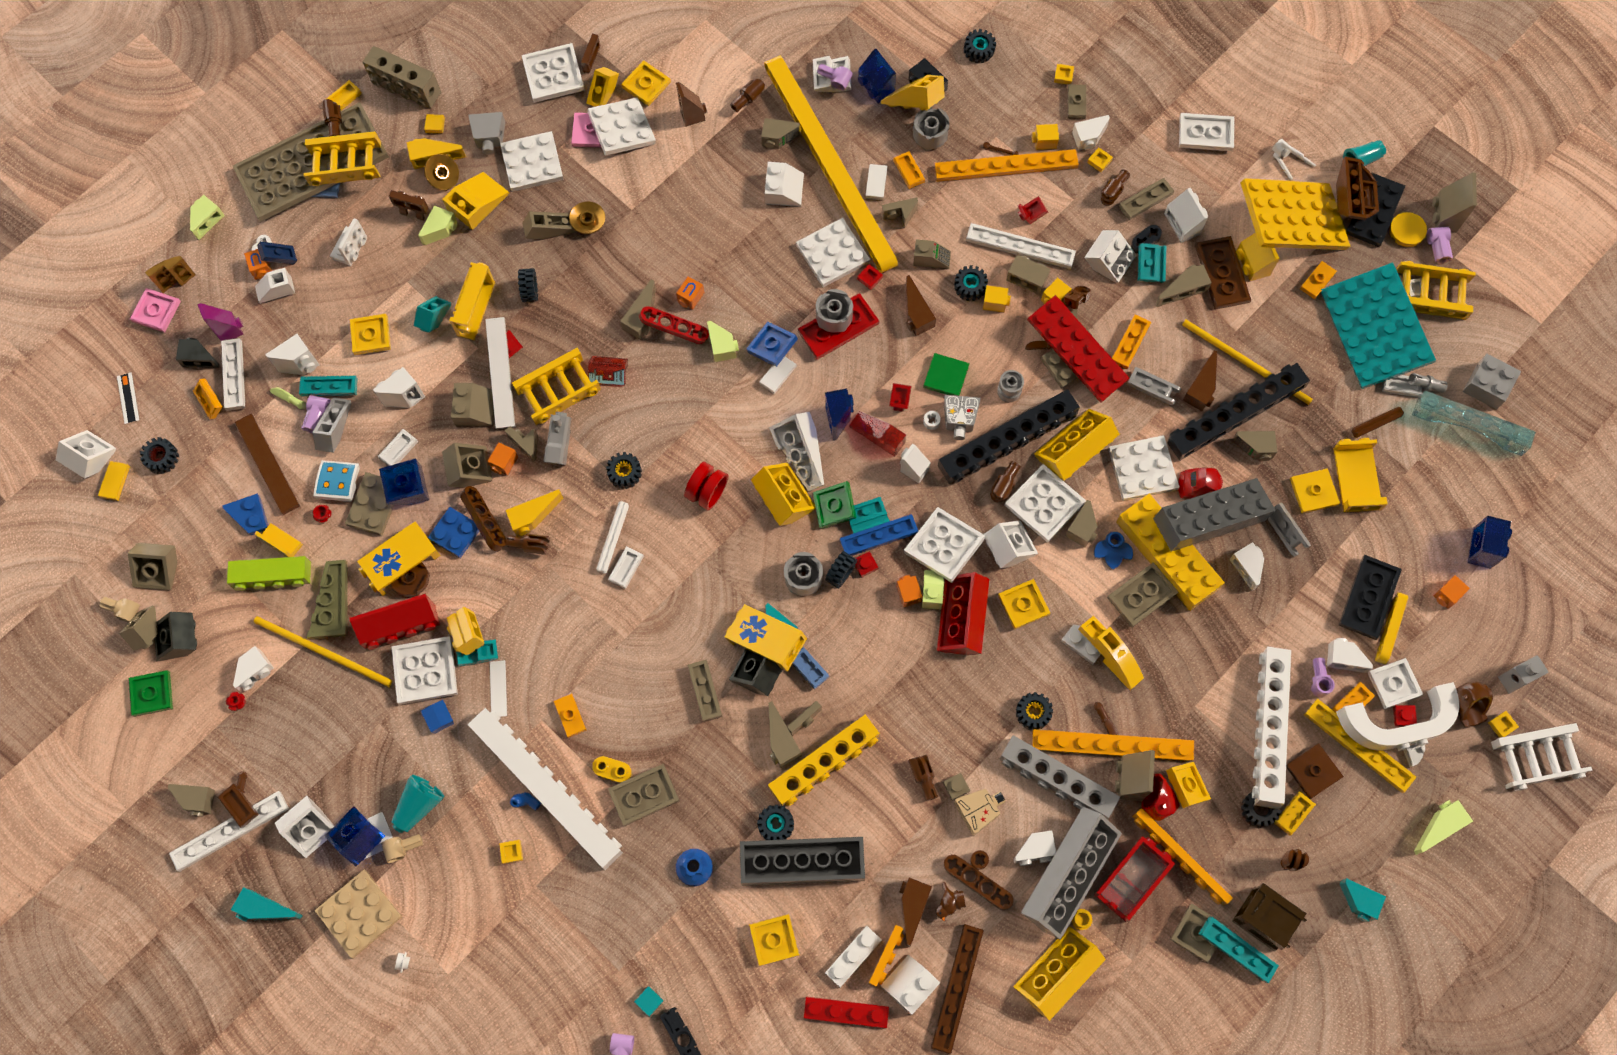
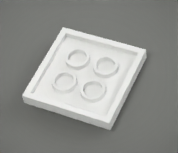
M572 43L522 55L534 103L585 90Z
M638 98L588 108L587 113L605 156L655 144L656 139Z
M552 131L500 143L512 192L564 180Z
M843 218L796 242L797 248L822 287L870 263V258Z
M1164 435L1109 446L1108 451L1123 501L1145 497L1149 493L1150 495H1156L1179 489Z
M1042 464L1010 497L1005 506L1048 543L1079 511L1086 500Z
M937 507L904 549V553L952 583L985 540V535Z
M450 636L392 646L396 696L399 705L458 695L452 638Z

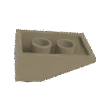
M1472 172L1439 191L1437 196H1434L1432 206L1435 207V213L1433 214L1432 221L1435 223V228L1449 227L1451 232H1458L1477 206L1476 173Z
M1149 750L1123 755L1120 761L1117 760L1116 773H1119V780L1115 781L1114 791L1120 796L1119 799L1143 801L1153 792L1155 751Z

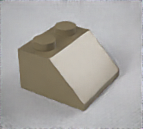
M454 383L451 419L455 426H493L494 405L492 389L474 383Z
M453 443L442 451L449 487L465 488L492 481L486 446Z
M137 543L128 552L133 587L171 590L178 563L175 546Z

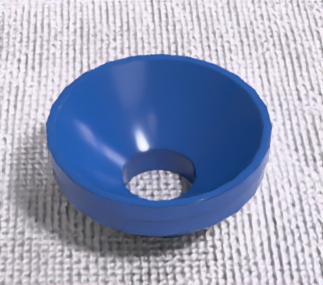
M689 849L679 856L676 863V873L684 884L700 886L706 883L712 875V860L703 850ZM691 860L699 862V869L696 872H690L687 868Z

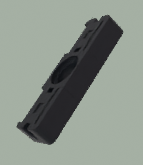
M673 1007L668 1012L663 1013L660 1019L680 1055H701L698 1047L695 1048L697 1043L688 1026H685L680 1014L676 1012L677 1008ZM682 1034H686L690 1038L689 1044L685 1047L678 1044V1038Z

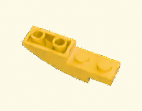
M1093 615L1078 628L1088 641L1105 657L1103 663L1129 690L1133 689L1144 679L1133 655L1111 627L1106 629Z

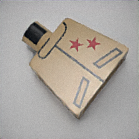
M983 789L955 799L954 804L972 836H975L1000 815L997 807L1005 803L1006 800L1000 791L990 796L988 791Z

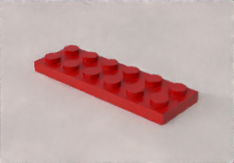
M1056 295L1027 318L1028 322L1100 403L1130 379Z

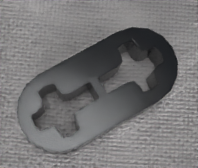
M1150 225L1136 235L1131 243L1133 251L1139 254V246L1136 244H1140L1143 241L1144 244H1156L1162 235L1161 228L1157 225ZM1150 232H1151V233H1154V232L1156 233V236H1155V235H1152V236L1149 238Z

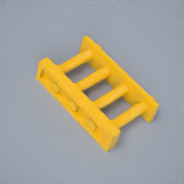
M375 131L305 139V147L313 155L312 172L304 173V178L310 186L380 178L375 165H372L373 149L381 147V141ZM365 149V166L355 167V151ZM348 151L347 168L337 169L338 153ZM330 153V170L320 171V155Z
M1401 261L1397 266V272L1403 274L1402 284L1416 313L1467 320L1473 313L1474 306L1465 303L1466 284L1476 276V272L1469 271L1468 269L1458 270L1416 264L1412 261ZM1411 275L1422 276L1420 298L1409 295ZM1429 277L1440 279L1439 300L1428 298ZM1448 280L1459 282L1457 303L1447 301Z
M578 347L512 382L518 396L525 394L535 411L531 415L535 425L547 422L551 415H556V412H561L587 397H593L601 390L599 382L597 380L591 382L580 365L584 360ZM571 367L575 369L584 384V387L577 391H574L564 374V371ZM554 376L559 378L568 394L560 400L557 399L547 382ZM538 385L542 386L552 403L544 409L540 407L531 391L532 388Z

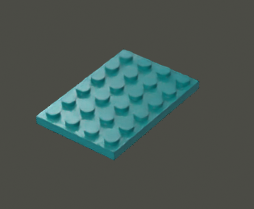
M1393 262L1321 289V295L1361 389L1436 362L1433 351Z

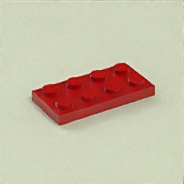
M860 293L850 298L853 303V318L851 324L844 332L833 333L825 331L818 326L816 318L798 328V333L817 360L879 325V319Z

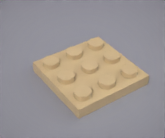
M365 869L315 910L352 959L402 918V915Z

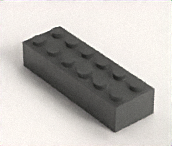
M1255 478L1162 507L1153 519L1172 552L1264 522L1276 510L1259 480Z
M863 837L740 841L741 885L865 881Z

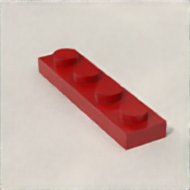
M806 997L804 1019L887 1028L889 1006Z

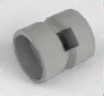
M1008 370L1001 375L997 389L1000 399L1005 402H1014L1020 398L1024 386L1022 374L1015 370Z

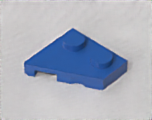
M258 493L222 505L223 509L251 536L255 535L256 531L259 533L265 531L268 527L264 508Z

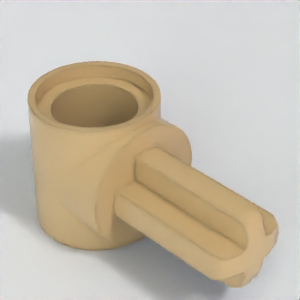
M104 597L100 600L101 608L114 612L115 617L126 622L132 620L140 607V604L125 598L116 601Z
M420 834L404 840L394 837L383 841L381 845L386 862L399 861L405 857L406 851L422 846L423 840Z

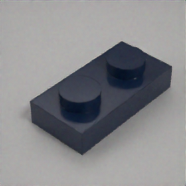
M261 241L257 245L261 261L292 265L297 262L294 248L291 245Z

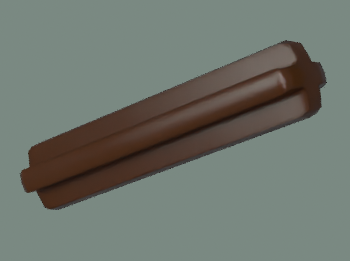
M1396 407L1354 427L1351 433L1355 438H1358L1402 417L1404 411L1401 407Z

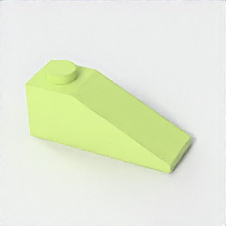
M1448 800L1439 805L1441 810L1434 813L1414 850L1416 855L1425 852L1473 822L1459 800L1452 803Z

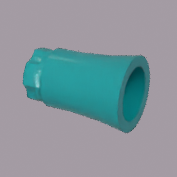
M1380 140L1372 141L1358 147L1346 149L1343 153V158L1361 159L1364 162V166H1367L1384 157L1386 147Z

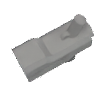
M556 412V415H551L544 462L566 465L571 432V418L567 417V413Z

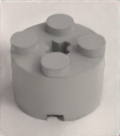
M930 107L928 110H920L915 116L913 126L915 142L926 151L941 147L948 139V115L939 108L932 109Z
M828 290L823 295L821 294L816 301V320L818 326L828 332H844L852 322V300L842 290Z
M799 552L794 554L785 563L784 578L789 591L796 595L807 596L819 590L823 582V567L813 554Z

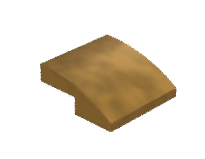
M181 256L164 260L144 272L162 293H165L177 282L183 286L196 275Z

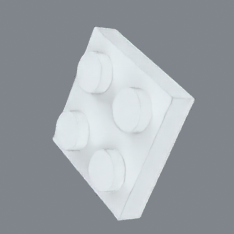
M1406 658L1368 672L1384 709L1423 695Z

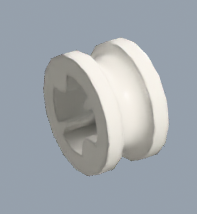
M935 411L927 412L924 415V426L930 430L937 429L940 425V415ZM930 417L931 419V417H934L936 423H929L928 418Z

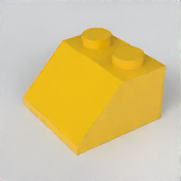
M1256 232L1241 241L1236 250L1238 259L1243 264V272L1250 281L1270 276L1280 259L1275 247H1260Z

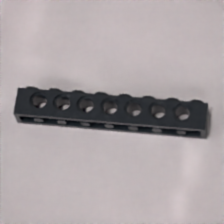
M1298 363L1292 366L1288 364L1280 370V373L1276 375L1273 373L1266 377L1263 383H1255L1249 388V391L1238 393L1233 397L1232 401H1224L1213 412L1211 410L1205 412L1201 419L1197 421L1194 419L1188 422L1184 429L1174 430L1170 433L1167 443L1179 461L1306 388L1310 379ZM1281 380L1287 381L1289 385L1282 384ZM1265 389L1271 390L1273 394L1266 393ZM1249 399H1255L1257 403H1251ZM1233 408H1239L1241 413L1235 412ZM1217 417H1223L1226 422H1220ZM1207 426L1210 431H1204L1201 427ZM1190 435L1194 438V440L1189 441L1186 439L1185 436Z
M1067 389L938 460V467L949 484L952 482L958 483L965 478V475L978 472L985 464L991 465L998 457L1011 454L1016 447H1024L1030 442L1029 440L1042 437L1047 430H1055L1061 426L1062 422L1073 420L1077 417L1080 406ZM1058 409L1062 414H1056L1053 410ZM1043 418L1046 422L1041 423L1037 419ZM1028 427L1030 431L1025 432L1021 428ZM1005 436H1012L1014 440H1007ZM995 444L998 449H991L989 445ZM979 453L982 457L975 458L973 454ZM963 462L966 466L959 467L956 463Z

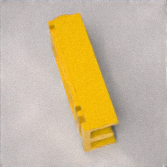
M480 262L477 264L470 263L471 267L468 270L455 306L456 311H453L454 317H450L449 320L458 337L474 341L495 286V281L489 267Z

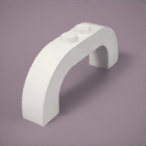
M1454 682L1435 686L1427 691L1432 705V716L1429 721L1390 730L1379 728L1370 721L1363 702L1344 706L1336 713L1345 732L1358 744L1373 750L1397 748L1398 751L1410 748L1412 744H1416L1417 747L1429 743L1428 740L1446 732L1454 724L1458 716L1459 697Z

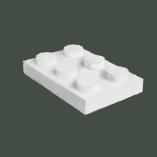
M1181 113L1179 118V148L1233 151L1234 117Z

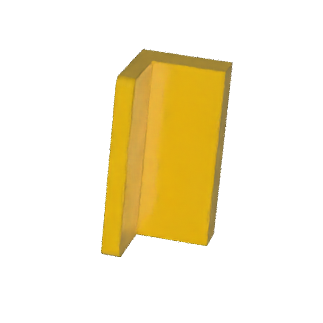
M272 523L269 524L262 534L258 531L255 532V535L261 541L286 557H294L303 545L300 541Z

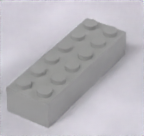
M1083 807L1021 913L1043 932L1061 940L1122 833L1101 813Z

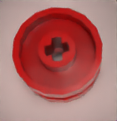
M703 461L691 475L684 491V498L691 502L698 501L700 507L707 511L711 510L720 499L727 485L728 474L722 470L714 472V466Z

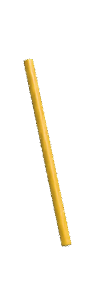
M1187 319L1183 322L1182 326L1266 378L1273 374ZM1281 380L1282 384L1289 385L1284 380ZM1301 391L1293 395L1308 405L1313 400V398Z
M256 616L253 621L269 631L387 687H390L392 684L391 679L261 617Z

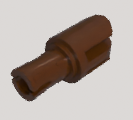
M761 79L750 80L740 90V96L730 104L731 108L738 113L747 103H753L765 89L764 82Z
M324 99L322 102L324 123L329 128V137L339 136V125L342 123L340 105L330 99Z
M1120 170L1116 178L1110 179L1102 189L1101 202L1104 206L1112 205L1124 191L1123 185L1130 178V173L1127 170Z
M1010 461L1005 473L997 477L990 493L991 499L994 502H1002L1009 497L1015 486L1014 478L1021 468L1018 463Z
M526 534L524 537L508 535L506 547L522 548L525 553L546 555L550 537L535 534Z
M928 755L909 759L908 762L916 783L921 784L926 801L938 798L932 781L935 775Z
M1291 849L1283 855L1280 864L1283 869L1297 871L1308 865L1309 856L1306 852L1302 854L1300 849Z

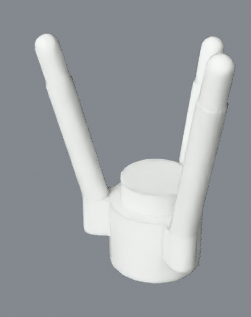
M1280 139L1272 148L1275 152L1273 157L1279 162L1290 180L1293 177L1280 157L1285 158L1291 152L1312 167L1316 166V164L1304 157V154L1291 147L1283 139Z

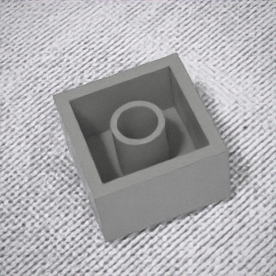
M1486 353L1478 362L1463 392L1497 410L1507 400L1521 371Z

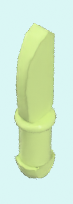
M279 387L270 389L272 394L297 406L299 409L306 408L304 401L297 399Z

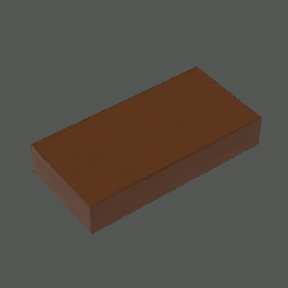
M592 33L581 61L583 72L585 73L591 72L601 46L597 34Z
M232 784L218 796V799L240 828H244L259 815L236 784Z

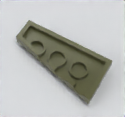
M326 561L320 583V592L317 595L315 611L311 618L310 631H308L306 637L308 639L348 636L347 561Z

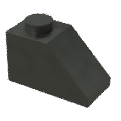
M179 339L176 360L182 367L219 368V363L197 339Z

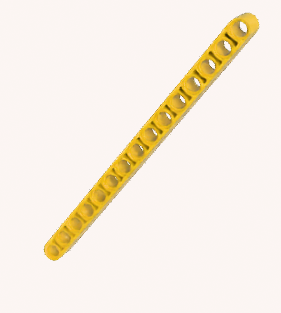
M780 55L764 62L767 74L793 120L800 123L802 136L880 273L897 267L898 261L784 59Z

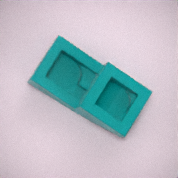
M496 639L485 640L483 646L475 649L469 655L456 651L458 667L497 660Z

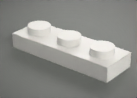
M866 926L825 974L841 988L882 939Z

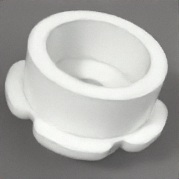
M407 952L405 954L398 953L395 970H400V973L403 972V969H408L410 957L406 956Z

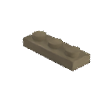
M1162 178L1121 202L1119 208L1128 220H1131L1173 195L1174 190L1165 178Z
M707 659L688 664L703 722L722 717Z

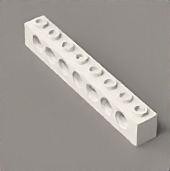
M1267 646L1259 656V664L1262 665V670L1258 675V683H1261V689L1258 690L1257 702H1260V708L1256 712V720L1259 721V727L1255 731V740H1258V746L1254 750V759H1257V765L1253 770V778L1256 779V785L1252 789V798L1255 799L1254 805L1280 809L1285 802L1291 650ZM1270 667L1276 668L1278 673L1271 671ZM1269 685L1274 686L1277 692L1272 691L1269 688ZM1268 704L1275 706L1276 711L1271 710ZM1267 723L1273 724L1275 730L1270 729ZM1266 742L1272 743L1274 749H1270L1266 745ZM1265 761L1270 762L1273 765V769L1268 768ZM1264 781H1269L1272 784V788L1266 787Z

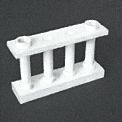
M1577 723L1502 737L1492 741L1493 750L1501 748L1502 752H1505L1514 782L1505 785L1506 789L1514 788L1515 791L1527 789V785L1570 776L1573 777V780L1586 777L1585 773L1592 771V767H1580L1571 740L1572 734L1579 731ZM1559 737L1563 741L1572 770L1561 772L1552 745L1553 738ZM1540 741L1544 745L1553 774L1542 776L1532 747L1534 745L1533 742ZM1515 745H1521V748H1524L1533 778L1522 780L1513 752Z

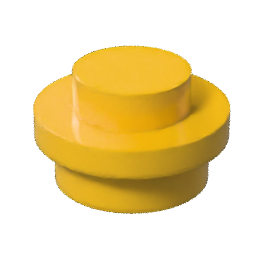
M1078 909L1072 919L1073 926L1078 930L1088 929L1092 924L1090 912L1085 909Z

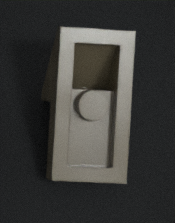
M918 198L882 205L883 220H893L901 216L905 228L917 211Z
M511 426L505 430L508 438L534 462L537 454V433L535 429H532L524 436L520 430H514Z

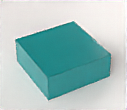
M648 986L634 1002L650 1017L664 1000Z

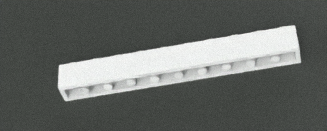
M486 708L483 709L468 723V726L596 862L606 870L623 853L619 849L622 845L614 837L611 840L606 835L608 830L601 823L596 825L592 821L594 816L587 808L583 811L578 806L581 802L573 794L569 796L565 792L567 787L560 780L554 781L552 778L553 772L547 766L542 768L538 764L540 759L533 751L529 754L525 750L527 745L520 738L516 740L512 736L514 731L507 724L504 726L500 724L499 720L501 718L494 710L489 712Z

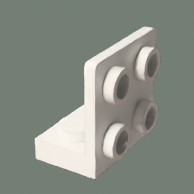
M354 218L350 226L344 228L330 254L332 260L349 266L357 260L359 250L367 240V235L357 219Z

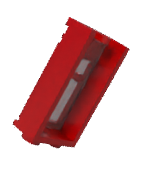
M1142 836L1138 839L1094 894L1125 922L1130 921L1175 865L1172 861V856L1156 848V843L1149 837L1144 838Z

